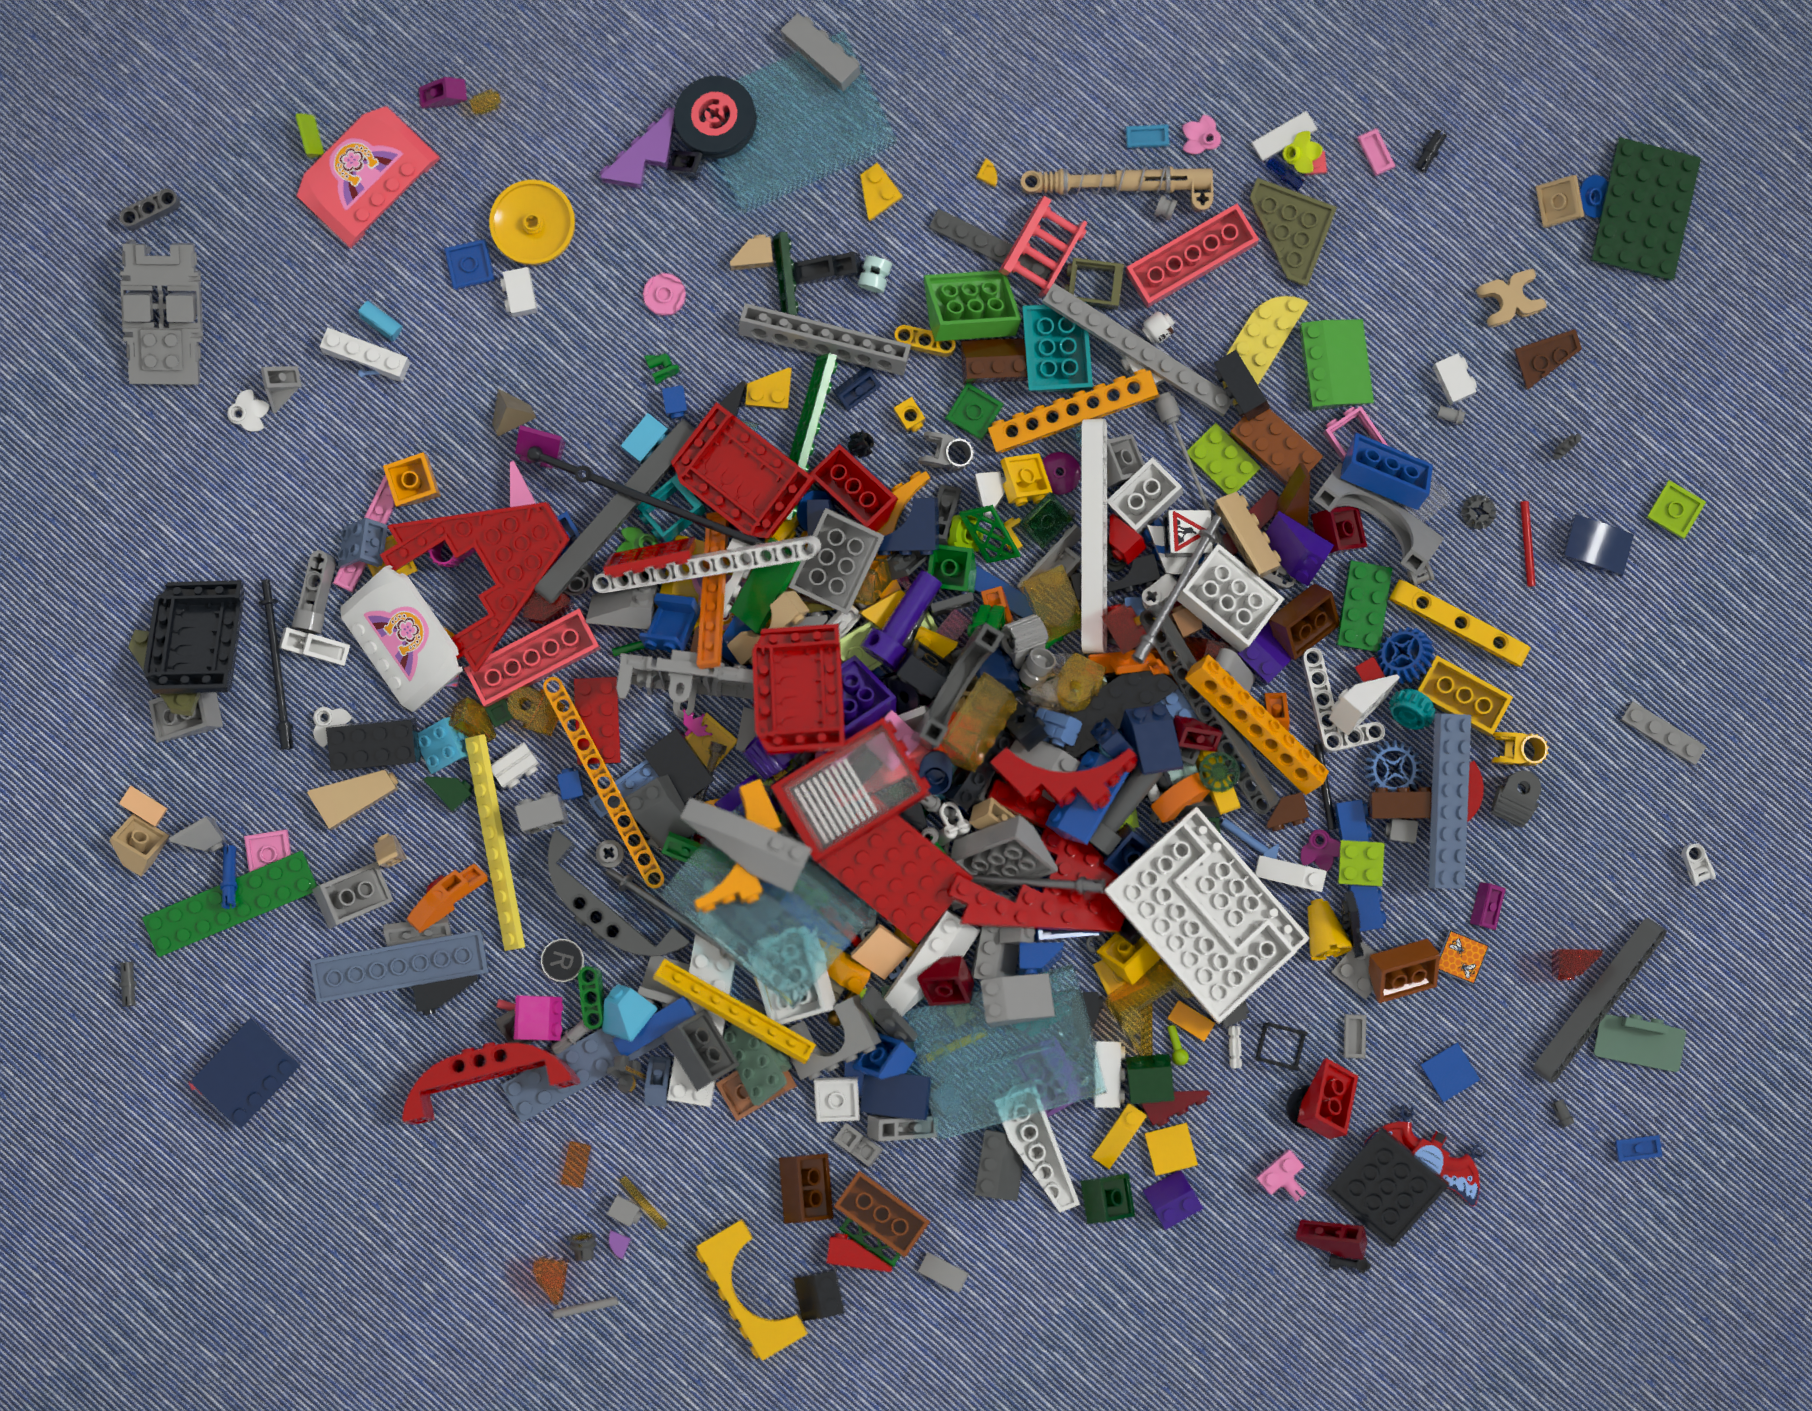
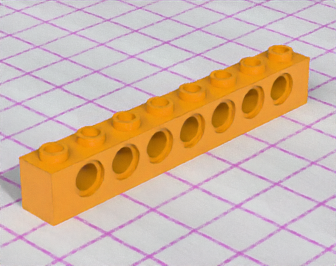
M1141 369L1134 372V376L1129 378L1125 376L1118 377L1113 380L1114 383L1107 386L1105 383L1094 386L1093 391L1085 393V390L1073 394V398L1067 400L1059 398L1052 402L1053 405L1048 407L1040 405L1034 407L1031 413L1024 414V412L1013 415V419L1004 422V419L993 422L992 427H989L988 430L996 452L1001 454L1080 426L1083 419H1099L1160 397L1152 372ZM1136 383L1140 385L1138 393H1129L1128 388L1131 384ZM1111 391L1119 392L1120 395L1116 401L1108 399ZM1091 398L1099 399V405L1096 408L1088 407V401ZM1072 405L1079 407L1078 413L1074 416L1068 414V408ZM1052 412H1056L1059 415L1058 420L1054 423H1050L1047 420L1048 415ZM1033 419L1037 420L1038 427L1035 430H1029L1027 428L1028 422ZM1010 427L1018 428V434L1015 437H1008L1007 431Z
M1208 654L1191 666L1185 680L1301 792L1307 795L1323 785L1329 773L1325 766L1297 741L1278 720L1265 710L1217 661Z

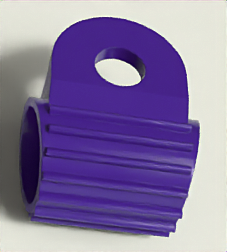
M757 735L743 751V755L764 780L790 765L789 761L797 754L768 755Z

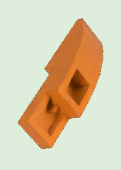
M475 863L460 873L455 869L426 893L411 911L407 921L419 933L423 932L455 910L454 903L487 882V875Z

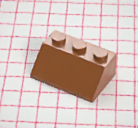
M1428 938L1370 955L1368 972L1379 1004L1437 987L1440 953Z

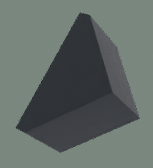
M673 150L666 170L698 181L704 164L703 154L700 152Z

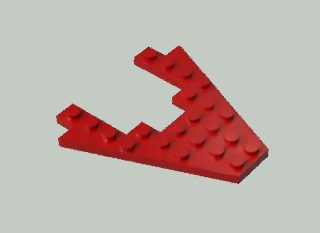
M543 502L390 524L387 527L397 544L380 554L385 565H391L393 567L392 570L396 572L446 541L455 558L461 557L473 548L476 550L496 584L478 595L488 615L454 635L451 639L458 649L459 655L456 656L457 660L465 656L472 670L477 672L531 597L538 582L549 571L570 541V538L550 504Z
M999 780L994 781L987 799L992 797L1011 813L1017 816L1021 815L1025 820L1044 828L1040 838L1049 854L1055 857L1054 862L1058 867L1057 872L1049 874L1047 879L1077 880L1080 876L1086 877V879H1104L1106 889L1119 877L1117 873L1103 863L1104 858L1089 842L1088 844H1083L1062 838L1045 825L1049 814L1056 806L1053 802L1041 795L1036 801H1031L1027 804L1011 786ZM957 875L947 895L966 905L959 922L961 925L1117 933L1120 931L1125 919V915L1105 892H1085V894H1079L1076 889L1043 887L1042 892H1039L1023 884L1015 901L1012 902Z

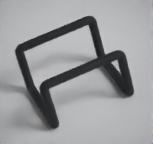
M1265 1022L1255 1060L1299 1071L1298 1065L1305 1036L1308 1035V1032ZM1267 1026L1301 1035L1294 1065L1260 1057Z

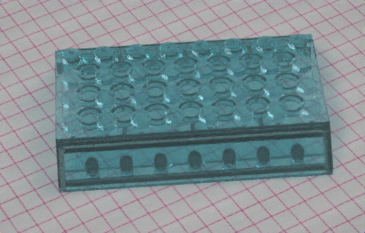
M743 803L737 806L731 813L745 818ZM707 839L675 874L661 895L794 1009L814 983L879 912L808 857L792 893L757 878L763 890L758 901L747 904V902L741 904L738 896H736V900L724 905L722 902L715 905L716 908L708 913H703V911L697 913L694 901L710 893L721 884L737 863Z

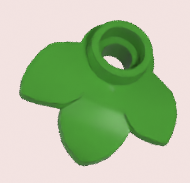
M627 527L621 530L626 541L618 547L616 552L644 547L643 544L645 542H649L651 545L658 544L655 536L644 534L637 527Z

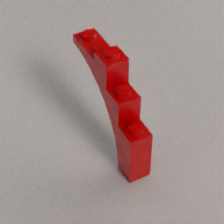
M1006 747L991 761V765L1027 804L1039 799L1042 791L1045 790L1063 807L1065 804L1068 805L1073 802L1078 793L1096 811L1099 807L1103 808L1109 803L1111 793L1108 788L1114 787L1125 772L1129 773L1132 771L1138 760L1136 754L1129 748L1119 757L1102 766L1085 771L1059 772L1033 766L1017 757Z

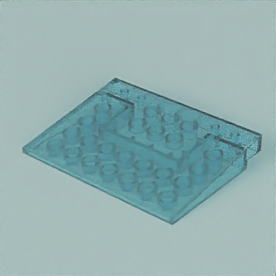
M844 31L829 38L831 42L840 44L847 56H853L857 59ZM798 52L736 80L746 88L753 100L757 114L756 129L751 140L742 150L732 156L717 159V162L742 214L897 144V139L860 65L861 74L844 91L839 89ZM705 112L701 117V122L706 121ZM729 112L725 114L726 123L730 117Z
M1072 964L1039 973H1049L1055 1017L991 1028L986 1023L982 990L973 992L971 1003L928 1005L906 1012L909 1025L918 1034L914 1046L921 1074L931 1077L929 1105L938 1140L1107 1093L1083 993L1079 986L1076 969Z

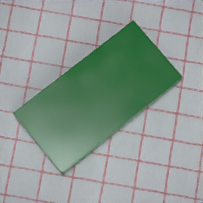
M770 537L767 543L776 542L778 540ZM784 547L785 553L792 556V552ZM764 550L765 557L771 559V553L768 550ZM801 561L753 568L730 611L755 633L760 634L772 615L770 605L785 592Z

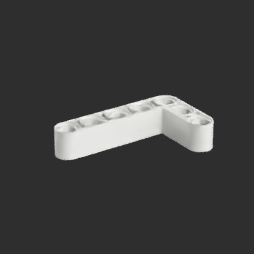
M1317 648L1307 649L1302 655L1301 660L1323 749L1327 752H1337L1380 741L1385 735V728L1378 722L1359 725L1352 732H1356L1359 738L1356 743L1350 742L1348 735L1334 723L1330 727L1323 725L1322 717L1331 716L1333 713L1331 708L1334 705V700L1321 651ZM1314 653L1318 659L1317 663H1309L1307 661V654ZM1319 674L1323 679L1322 684H1314L1312 682V675ZM1325 695L1328 700L1327 705H1319L1317 696ZM1370 727H1376L1379 730L1378 738H1373L1369 735ZM1333 736L1337 739L1338 744L1335 748L1328 746V737Z

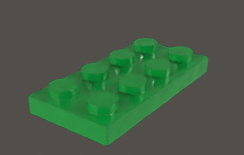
M1353 560L1349 561L1336 641L1337 646L1375 653L1380 650L1393 568Z

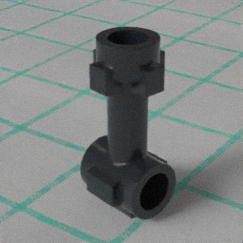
M1330 1254L1329 1267H1333L1335 1270H1339V1267L1342 1266L1356 1268L1358 1273L1364 1274L1368 1269H1371V1264L1367 1261L1366 1257L1363 1260H1355Z

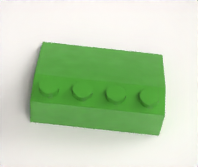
M999 270L924 275L929 324L934 340L947 341L1016 336L1022 319L1007 275L1005 276L998 272Z
M1363 319L1320 320L1301 323L1299 332L1310 411L1374 404Z

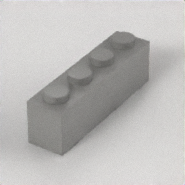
M797 13L780 30L783 40L842 91L861 74L858 60L853 56H847L840 44L831 42L825 31L816 29L809 17H803Z

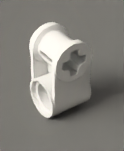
M1172 574L1163 575L1157 582L1143 591L1142 600L1145 609L1155 604L1161 606L1165 604L1177 583ZM1149 597H1151L1152 599L1155 598L1156 601H1155V602H1153L1152 600H1149V601H1148V598H1149Z
M1700 844L1684 846L1681 854L1692 884L1696 887L1700 882L1715 879L1714 869L1703 846ZM1691 848H1695L1698 851V856L1694 860L1689 856Z

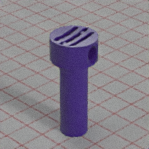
M921 570L882 629L871 628L860 644V647L880 663L896 670L908 652L902 644L941 588L942 583L931 574Z

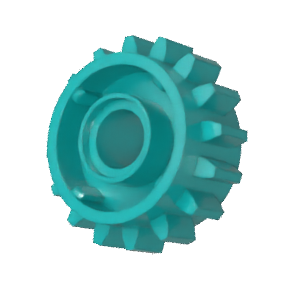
M1414 689L1396 691L1389 702V709L1393 718L1406 728L1414 730L1424 729L1425 726L1429 727L1435 718L1434 713L1436 710L1432 701L1420 691Z

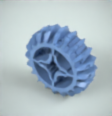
M1394 740L1392 741V747H1390L1389 742L1385 741V749L1378 744L1376 746L1378 753L1374 750L1369 752L1374 758L1367 757L1365 759L1366 762L1371 764V766H1364V770H1370L1371 772L1365 775V779L1371 777L1373 781L1368 783V786L1376 784L1377 787H1388V791H1397V787L1385 785L1391 778H1396L1405 783L1399 787L1410 786L1412 789H1416L1417 785L1413 780L1420 782L1421 778L1416 776V773L1420 774L1423 772V769H1416V766L1422 764V761H1414V758L1419 754L1414 753L1411 756L1410 752L1413 747L1410 746L1407 750H1404L1405 742H1402L1397 747V741ZM1388 752L1401 754L1396 761H1390L1382 756ZM1405 760L1408 761L1410 766L1409 778L1402 769ZM1377 762L1384 768V775L1381 780L1376 772ZM1398 762H1400L1397 765L1398 769H1396L1398 770V773H1393L1389 775L1390 769H1388V767H1392L1393 765H1396Z

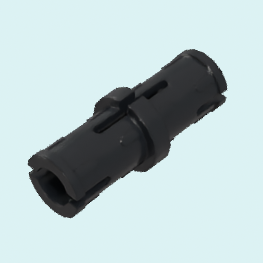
M1435 129L1427 145H1424L1423 153L1414 165L1417 170L1422 166L1420 171L1423 173L1427 172L1434 157L1438 156L1439 148L1447 138L1444 132L1440 135L1441 131Z

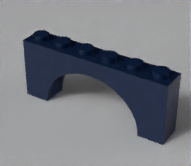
M913 498L909 517L896 531L884 536L878 549V555H891V551H899V555H912V550H920V555L933 554V550H939L938 498ZM807 500L808 536H813L825 508L834 511L833 500Z

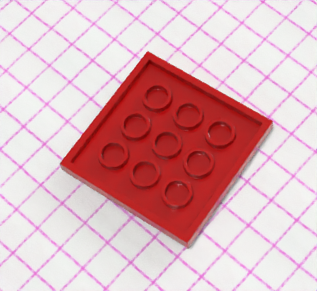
M695 536L611 553L603 567L605 576L611 575V578L623 576V572L632 571L635 574L644 572L647 567L653 566L654 569H661L666 567L667 563L675 562V565L685 564L688 562V559H691L696 547Z

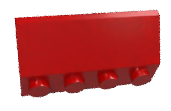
M840 444L809 473L816 479L814 483L854 521L876 532L888 522L898 501V498Z

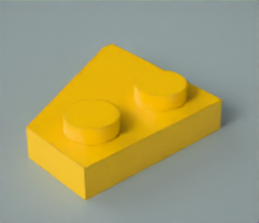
M786 368L747 383L745 406L788 410L792 368Z

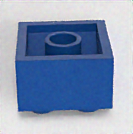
M1020 943L1018 954L1019 976L1045 974L1062 957L1063 943Z
M877 1033L881 1042L875 1045L876 1049L865 1055L862 1051L852 1067L861 1073L885 1079L906 1073L917 1054L903 1041Z

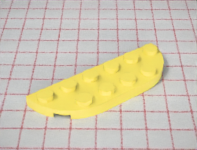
M1292 296L1276 297L1262 303L1249 317L1227 355L1237 350L1257 385L1262 380L1309 302ZM1223 381V382H1222V383H1223V387L1226 388L1227 385H1226L1225 382ZM1235 399L1232 402L1233 405L1238 404Z

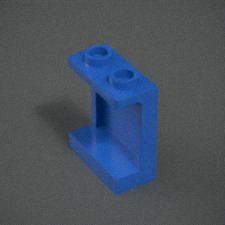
M656 593L654 602L658 609L648 632H640L638 637L644 647L649 650H665L669 653H672V650L684 651L700 615V606L693 597Z

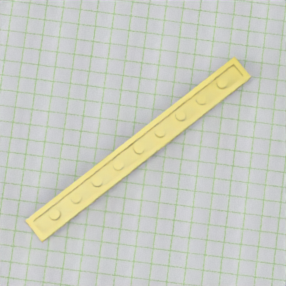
M483 734L465 738L504 950L524 948V937L486 736Z

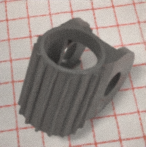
M1525 770L1508 776L1496 790L1491 814L1523 828L1539 805L1537 800L1541 793V783L1534 773ZM1518 784H1522L1525 787V794H1521L1518 791Z

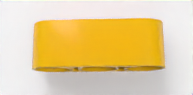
M901 325L895 331V341L910 344L911 350L941 357H949L955 351V340H947L951 343L952 347L949 350H942L940 344L944 341H935L930 330ZM901 332H907L910 334V338L907 341H902L898 338V335ZM921 337H929L931 343L927 346L921 345L919 343Z

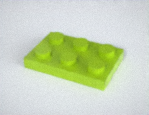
M1217 423L1187 450L1190 459L1226 495L1238 492L1261 469Z

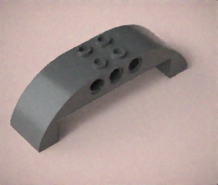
M555 830L553 832L548 851V869L552 884L563 903L576 914L574 919L584 927L589 925L592 928L590 933L601 941L605 939L626 952L640 956L669 955L687 948L692 943L672 927L657 946L652 944L560 866L576 845L560 831ZM584 898L586 902L585 907L578 910L576 903L579 899ZM600 912L602 920L595 924L593 916L595 913ZM613 926H617L619 933L616 937L612 938L609 930Z

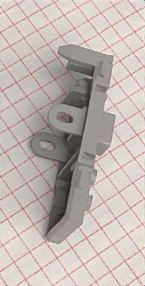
M129 240L123 244L122 264L124 265V270L120 271L122 280H120L122 331L125 332L123 341H127L126 352L127 358H129V384L199 385V359H201V346L199 342L203 341L201 271H196L197 252H195V243H172L170 245V256L147 255L152 251V248L146 247V244H136L135 240ZM153 286H157L158 302H153L152 300ZM162 286H167V291H173L166 296V302H163ZM126 290H137L126 293ZM153 309H159V326H155L154 322H150L153 319ZM164 309L167 311L169 326H164ZM196 315L198 318V323L193 322L196 320Z
M672 650L670 660L659 657L655 660L651 656L642 657L639 655L620 654L621 661L616 688L620 699L627 697L631 684L638 685V688L644 686L648 695H653L654 688L669 690V696L673 700L675 715L679 718H684V712L680 710V704L688 700L686 714L689 716L694 712L697 694L754 699L753 670L747 669L744 665L726 667L724 663H721L720 667L699 669L697 666L698 653Z

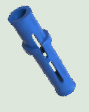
M228 845V850L227 846L222 848L223 878L220 889L222 891L221 906L225 909H230V904L231 908L236 907L235 892L238 889V884L236 883L237 848L233 845Z

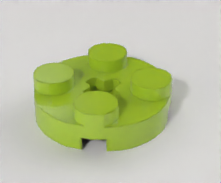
M954 515L951 520L950 536L947 540L948 546L973 548L974 552L979 551L960 515ZM967 516L971 523L976 524L978 518ZM976 531L980 540L983 541V533Z

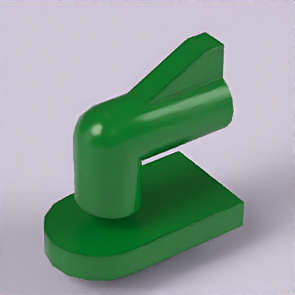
M666 353L644 356L649 369L660 365L664 367V369L652 374L656 385L680 372L679 366L673 365L669 355Z

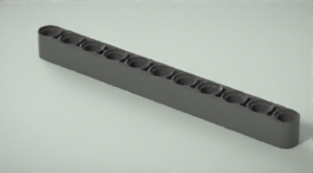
M682 419L624 486L648 495L673 467L671 461L695 431V428ZM617 493L538 582L534 591L552 604L637 506L640 505L641 501Z
M1159 604L1152 605L1143 610L1139 616L1140 622L1147 634L1162 609V606ZM1168 615L1155 637V642L1157 643L1155 647L1198 719L1223 732L1217 747L1218 752L1254 811L1258 814H1266L1278 804V796L1239 731L1185 680L1187 674L1184 669L1189 672L1191 666L1197 662Z

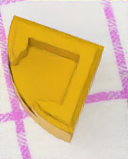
M985 159L976 179L995 188L997 184L996 169L991 161Z

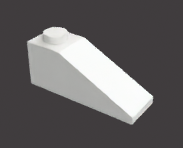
M1261 855L1258 857L1255 870L1257 877L1319 892L1323 890L1327 873L1325 870Z

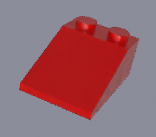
M1325 1058L1301 1102L1298 1122L1329 1140L1347 1135L1358 1075Z

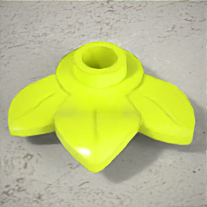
M1310 131L1298 133L1293 143L1287 145L1283 151V157L1286 162L1294 165L1298 172L1306 174L1313 172L1312 161L1318 159L1323 151L1319 143L1310 141Z

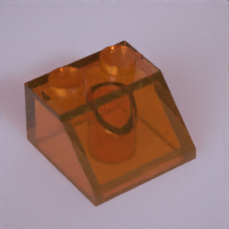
M542 1255L538 1260L534 1261L533 1274H536L535 1280L552 1303L559 1305L563 1302L569 1259Z

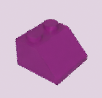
M520 425L515 454L520 457V461L532 464L527 458V453L531 446H538L544 454L561 460L565 442L562 436ZM539 461L541 467L553 468V466Z

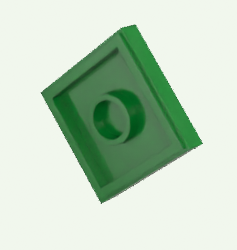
M966 383L945 420L982 441L1004 404L975 386Z

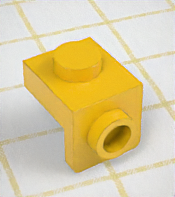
M1012 517L1003 524L1019 551L1023 545L1012 529L1020 525L1022 521L1020 518L1015 520ZM1005 544L1008 550H1011V547Z

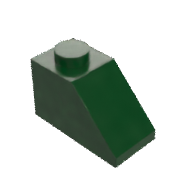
M425 777L423 779L454 813L474 796L470 792L473 789L472 786L465 779L462 782L458 778Z

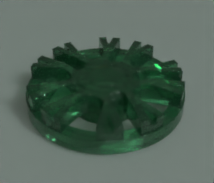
M1211 753L1200 763L1199 778L1203 786L1208 790L1221 793L1232 789L1239 779V765L1227 753ZM1219 756L1223 757L1222 763H1218ZM1214 757L1216 764H1210L1208 759ZM1227 759L1233 763L1229 767L1224 764ZM1206 765L1210 767L1211 770L1204 768L1203 766ZM1236 769L1235 772H1228V770ZM1202 773H1209L1210 776L1204 779ZM1227 776H1234V781L1228 780ZM1212 778L1214 781L1209 785L1207 782ZM1225 780L1228 786L1225 787L1222 781ZM1216 782H1219L1221 784V788L1214 787V784Z

